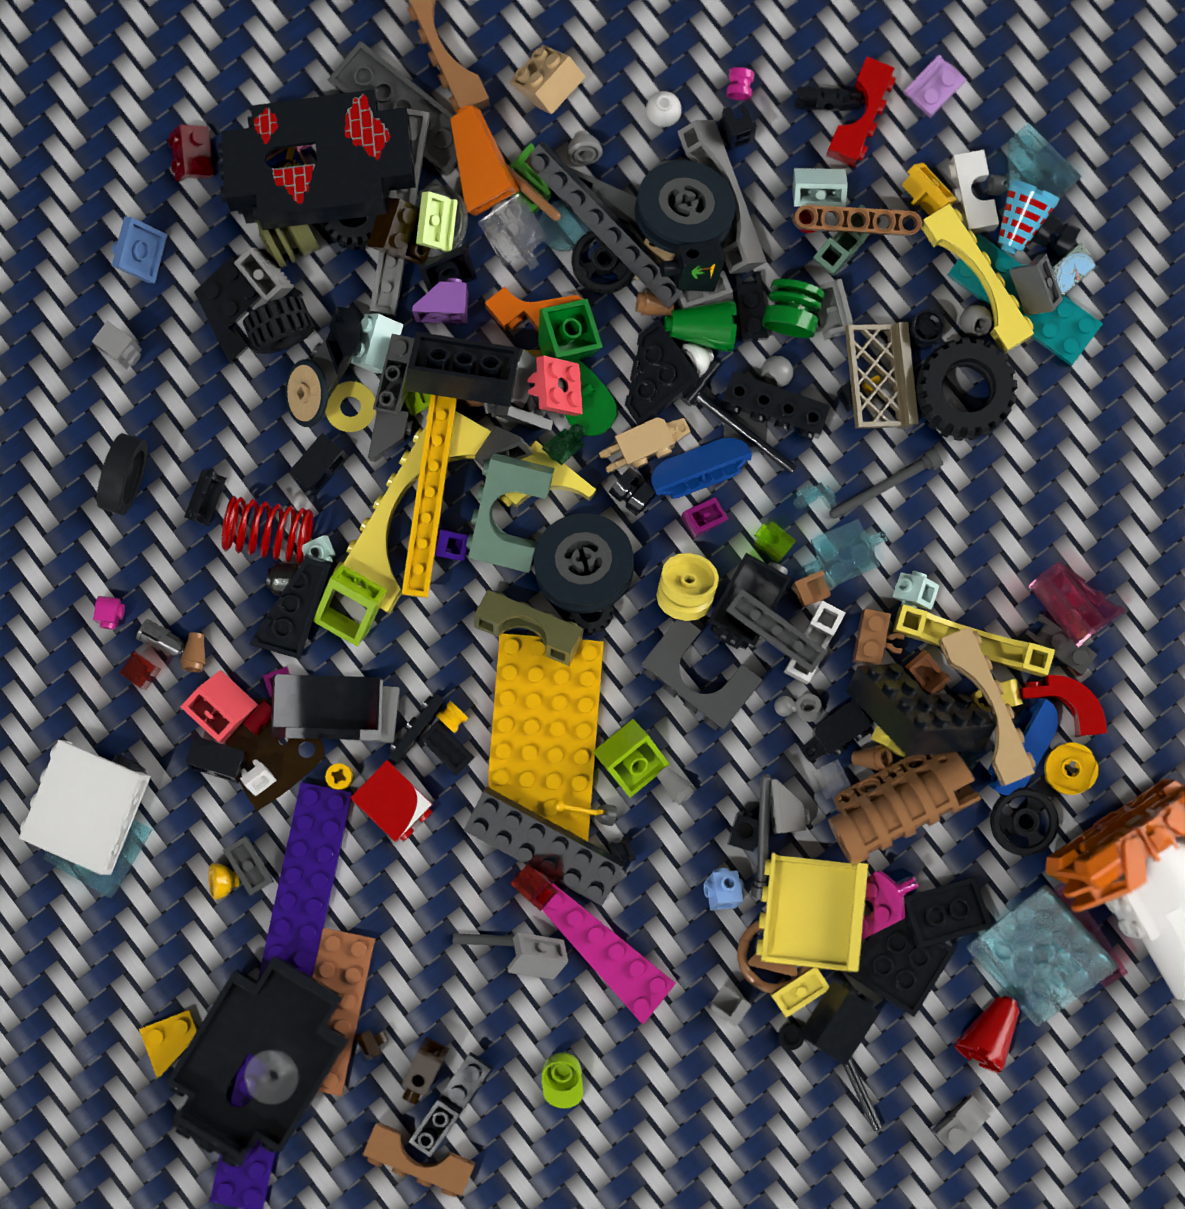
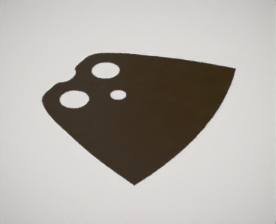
M252 698L258 705L264 699L272 706L271 699ZM270 721L257 736L242 723L226 740L227 746L246 752L244 769L247 772L255 767L252 761L258 760L277 780L257 796L243 784L241 779L239 780L247 797L257 811L287 792L319 764L325 753L321 738H287V744L280 745L279 738L271 737ZM307 741L314 745L315 752L310 758L300 756L298 748L301 743Z

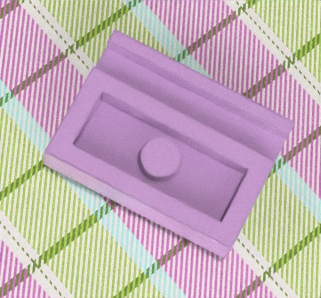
M939 54L905 89L904 94L908 95L912 102L931 118L965 83L966 78L948 62L946 63Z

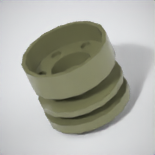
M256 220L259 236L267 252L281 269L287 266L281 255L288 253L293 263L296 261L293 249L298 247L304 256L320 249L308 224L263 230L259 220Z

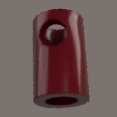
M263 699L242 723L257 736L271 721L272 706Z

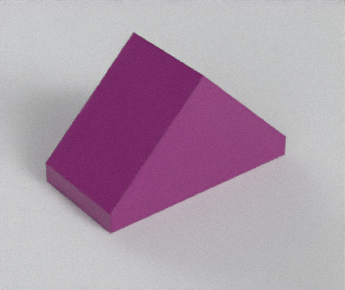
M716 497L684 511L681 519L695 540L727 521L728 517Z

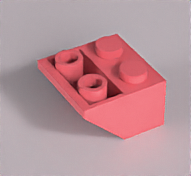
M219 670L199 686L180 707L217 742L224 744L258 704L222 670Z

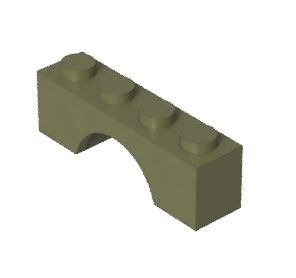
M487 590L474 614V627L497 637L505 631L514 628H524L535 632L544 642L546 649L545 657L570 666L582 643L583 628H580L576 623L558 619L549 612H541L525 602L509 599L500 592L495 593Z

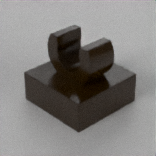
M368 1030L355 1037L367 1061L382 1054L378 1046L389 1041L384 1031L373 1036L371 1031Z

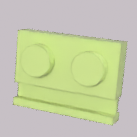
M430 191L422 192L416 244L436 250L439 249L443 252L452 250L458 200H451L449 197Z

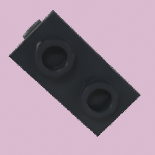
M202 469L184 518L209 526L227 478L217 475L218 473L211 470L206 471Z

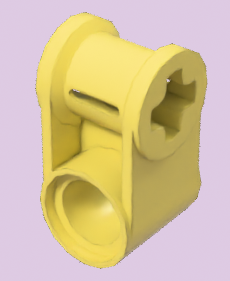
M1012 679L1000 682L1003 689L1001 697L1004 704L1008 703L1011 708L1023 705L1017 680ZM980 690L974 692L971 695L973 701L981 709L991 712L988 703L984 705V703L979 704L978 702L979 698H984Z

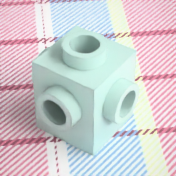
M912 571V574L900 573L893 597L902 602L901 606L904 604L914 608L920 607L932 610L940 585L927 579V575L917 571Z

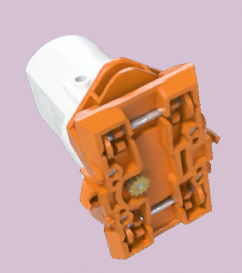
M1162 779L1118 810L1110 812L1095 822L1093 827L1049 855L1046 861V873L1055 880L1067 884L1063 894L1068 898L1075 897L1071 905L1074 912L1106 903L1109 910L1115 913L1120 921L1118 925L1121 931L1128 937L1142 940L1174 997L1179 1000H1185V785L1174 779Z

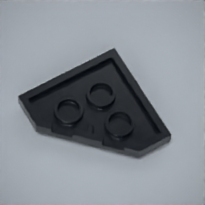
M660 319L638 335V350L636 360L633 361L629 395L626 396L625 401L626 408L638 425L652 420L703 381L675 339L669 336V331H665L664 324Z

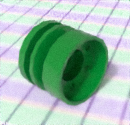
M774 279L770 287L773 292L769 293L768 298L776 305H768L765 308L762 325L771 331L796 338L814 337L818 318L812 313L821 310L822 305L819 302L824 300V291L814 285L798 280Z

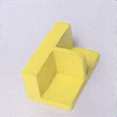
M812 967L781 989L769 994L787 1018L828 990L829 985L818 968Z

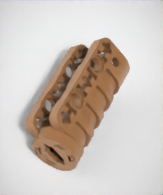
M957 752L906 757L839 792L834 797L838 814L830 817L828 822L844 855L850 864L855 866L868 859L869 853L879 848L884 851L893 846L892 841L902 836L907 839L916 834L917 828L925 824L932 826L940 821V816L948 812L955 814L980 801L981 797L977 791L970 787L969 783L973 782L974 778ZM917 764H922L921 766H919V767H917V768H912L913 766H915V765H917ZM876 788L871 792L865 793L868 789Z

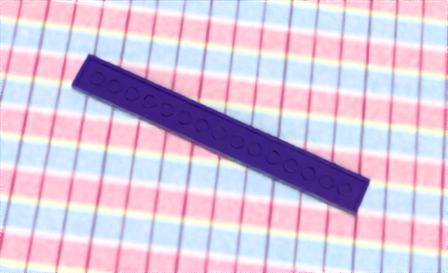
M300 782L257 981L260 980L270 961L276 955L313 977L350 809V797L353 793ZM248 1053L238 1070L231 1104L236 1107L247 1105L271 1066ZM258 1140L241 1167L238 1165L235 1167L227 1165L221 1160L222 1156L219 1155L209 1202L242 1209H264L275 1153L261 1146L262 1141Z

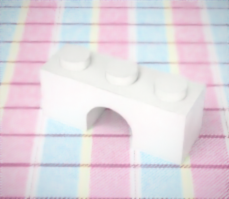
M984 150L954 155L947 166L949 179L954 180L955 189L952 190V194L957 198L955 204L959 205V210L963 217V225L967 231L971 230L974 234L995 231L999 221L994 199L979 200L971 191V185L984 182L989 175Z
M821 601L804 634L826 649L838 629L845 612ZM790 659L784 673L807 685L817 667L811 674L794 660Z

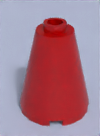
M1003 995L1002 998L996 997L957 1039L955 1049L971 1061L973 1058L980 1062L978 1066L991 1072L1000 1073L1005 1066L1020 1009L1017 1007L1018 1003L1006 995Z

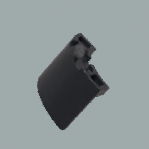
M275 674L272 683L271 737L318 739L319 737L324 739L381 741L383 679L381 677Z

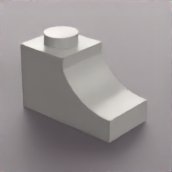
M971 1095L932 1131L948 1150L955 1155L974 1138L976 1131L991 1116Z

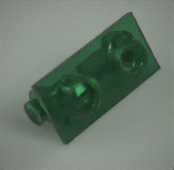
M574 424L569 430L563 429L542 450L552 460L563 465L585 445L580 441L585 434L584 427L580 424Z

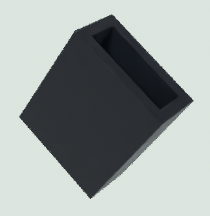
M833 981L799 1032V1035L846 1066L881 1012L872 1007L874 1001L864 994L860 993L859 997L856 996L859 991L845 982L841 986Z

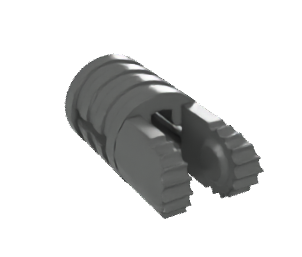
M149 619L143 622L136 636V640L142 641L159 652L162 650L173 656L181 654L186 646L185 641L172 634L170 630L159 626L155 622H151Z

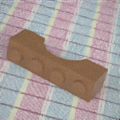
M378 1121L363 1153L364 1156L368 1157L367 1161L380 1167L382 1164L393 1167L392 1172L406 1177L407 1174L415 1176L418 1183L427 1187H431L432 1184L442 1188V1193L451 1197H456L457 1194L463 1195L475 1165L474 1161L452 1152L439 1162L432 1164L420 1163L407 1154L402 1142V1131Z

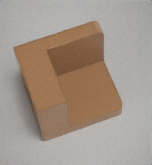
M823 570L793 583L802 608L831 596L824 579L825 573Z

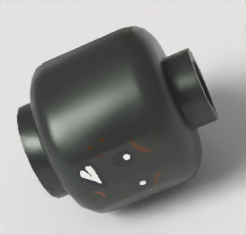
M284 562L274 564L273 568H269L267 572V588L271 589L275 596H279L299 565Z

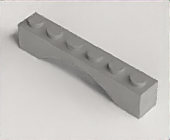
M715 120L693 121L677 131L687 157L691 161L706 165L719 173L727 181L735 197L736 208L729 233L721 246L730 274L749 272L767 261Z

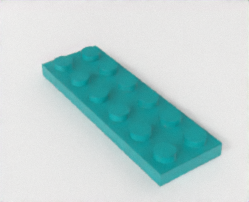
M978 233L976 235V245L981 252L984 251L989 256L991 268L995 274L999 273L1006 284L1004 288L1009 295L1012 294L1017 299L1020 305L1018 309L1023 317L1027 316L1034 326L1032 338L1072 366L1103 323L1064 295H1062L1063 300L1054 311L1026 315L1010 274L1012 267L1023 265ZM959 258L947 276L991 308L989 298L980 280L970 267Z

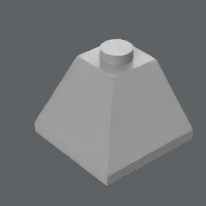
M771 780L770 813L772 833L806 831V825H810L809 810L804 809V804L778 780Z

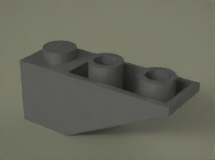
M392 333L373 410L394 415L399 414L409 391H406L407 368L415 338Z

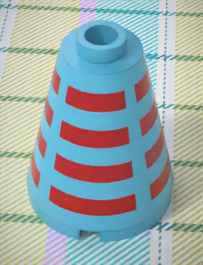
M1011 179L998 243L1002 244L1001 249L1013 255L1016 254V251L1022 252L1056 207L1059 198L1045 190L1041 191L1028 183Z

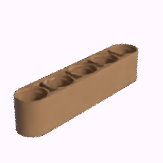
M803 205L795 210L792 217L793 223L798 229L810 231L910 236L917 233L922 225L919 214L903 210ZM804 210L808 211L812 217L810 224L807 225L802 224L799 220V213ZM827 212L836 214L837 223L835 226L826 224L825 215ZM853 214H859L863 218V224L860 228L854 227L851 224L850 219ZM879 215L887 217L889 224L886 229L878 227L876 220ZM904 217L913 219L914 228L911 231L904 229L902 225Z

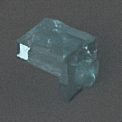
M820 482L813 488H810L809 485L802 488L796 493L798 498L793 502L798 511H800L818 498H821L826 507L831 509L835 505L834 499L836 496L828 485L824 487L822 482Z

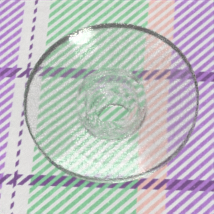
M266 1050L260 1052L250 1060L246 1067V1087L250 1094L262 1103H281L287 1100L297 1087L298 1071L296 1065L289 1056L280 1051ZM270 1071L277 1072L278 1079H272Z

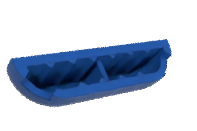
M723 438L660 463L652 474L653 488L659 496L660 494L670 495L672 499L683 497L740 474L742 472L740 468L747 460H751L752 452L748 445L739 439Z
M1045 698L1037 699L1038 703L1029 709L1024 707L1014 722L1015 729L1019 728L1024 736L1025 743H1022L1026 753H1031L1036 767L1051 743L1058 727L1057 710ZM990 764L988 770L992 774L990 787L1003 795H1010L1017 788L1025 787L1032 776L1029 775L1001 787L992 764Z

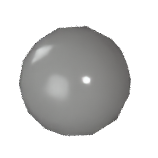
M971 305L961 314L960 325L963 332L968 336L981 337L988 333L992 327L993 318L990 311L984 306Z
M772 356L765 360L762 365L761 377L765 383L782 388L791 381L793 367L785 357Z

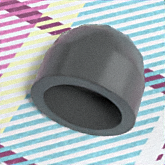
M991 174L987 181L988 195L997 196L1004 194L1007 187L1003 185L1007 184V180L1003 176Z

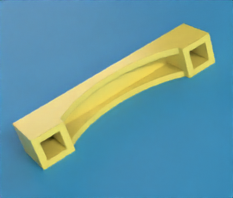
M948 204L922 221L921 229L933 247L939 245L954 253L970 267L980 280L989 298L993 312L994 328L990 335L1002 353L1006 354L1030 339L1034 334V326L1027 316L1023 317L1018 309L1020 305L1015 296L1009 295L1004 288L1006 284L999 273L995 274L991 268V260L987 253L981 252L976 245L977 239L971 230L967 231L963 225L961 213L958 209H953Z
M903 604L898 609L892 632L905 634L906 637L940 647L938 641L941 638L965 629L967 626ZM971 628L972 631L978 632L982 641V645L979 646L983 656L987 655L991 662L1039 677L1048 675L1055 652L1054 649Z

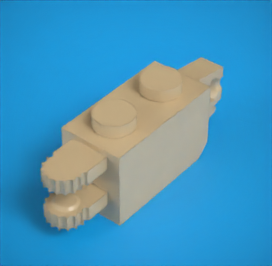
M657 417L615 436L616 445L599 452L601 458H608L617 452L621 453L623 459L609 464L606 467L608 473L625 466L627 468L633 466L634 469H638L649 463L647 459L656 455L660 459L671 454V449L674 448L675 443L689 435L690 429L684 418L666 423L664 419Z

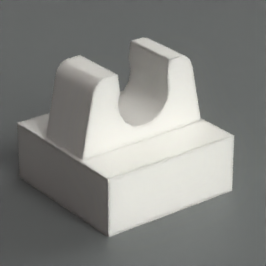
M254 760L252 762L255 767L249 772L243 768L240 779L257 796L277 780L262 763Z

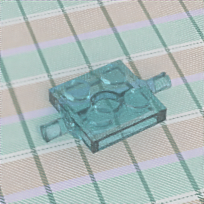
M859 519L811 539V544L816 552V561L803 565L804 571L807 570L805 572L807 576L823 570L831 588L880 567L875 556L874 546L888 541L887 536L882 537L885 535L884 531L869 536L863 530Z

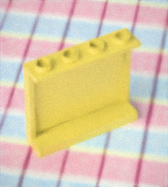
M772 853L771 860L766 859L764 875H769L768 886H763L762 902H767L766 913L760 912L759 928L764 929L763 939H758L756 955L761 956V962L858 972L868 864L858 863L852 866L850 863L779 856Z

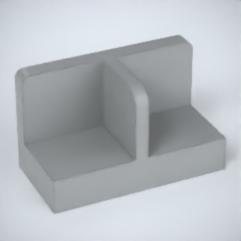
M517 932L513 937L516 957L508 966L509 973L555 979L568 963L564 940Z
M722 987L707 1006L710 1010L737 1027L751 1007V1004L727 987Z

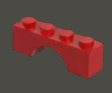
M866 56L854 86L858 92H861L864 99L865 114L855 123L837 126L826 154L827 157L852 167L855 166L857 159L863 160L868 148L863 144L866 137L872 138L877 123H874L873 120L876 114L881 115L887 101L882 98L885 91L891 92L896 77L892 76L895 67Z

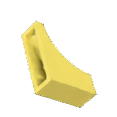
M537 441L531 446L533 455L521 459L555 468L550 490L574 492L588 501L596 494L594 487ZM509 492L501 495L498 499L508 507L512 504L517 508L531 495Z

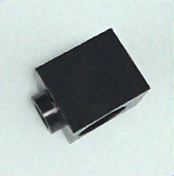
M743 811L742 815L736 814L727 845L754 852L759 834L758 815ZM742 823L750 824L753 829L752 835L749 838H743L739 835L738 828Z

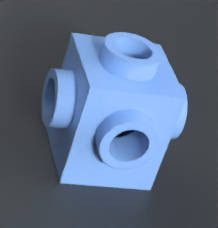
M719 868L714 870L704 882V894L709 899L710 911L735 909L743 902L744 884L742 879H739L738 871Z

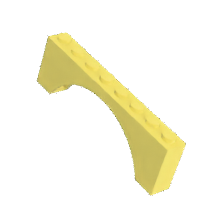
M456 411L448 463L463 459H475L476 453L491 431ZM426 426L424 429L420 428L413 438L415 444L412 450H406L399 462L402 465L397 474L393 472L386 484L389 487L384 496L379 495L373 505V508L376 510L371 518H365L360 527V531H362L358 540H352L346 551L349 554L344 563L340 561L333 572L334 574L339 566L343 564L387 589L379 609L388 614L391 613L402 594V590L395 580L389 562L388 535L390 524L400 500L419 478Z

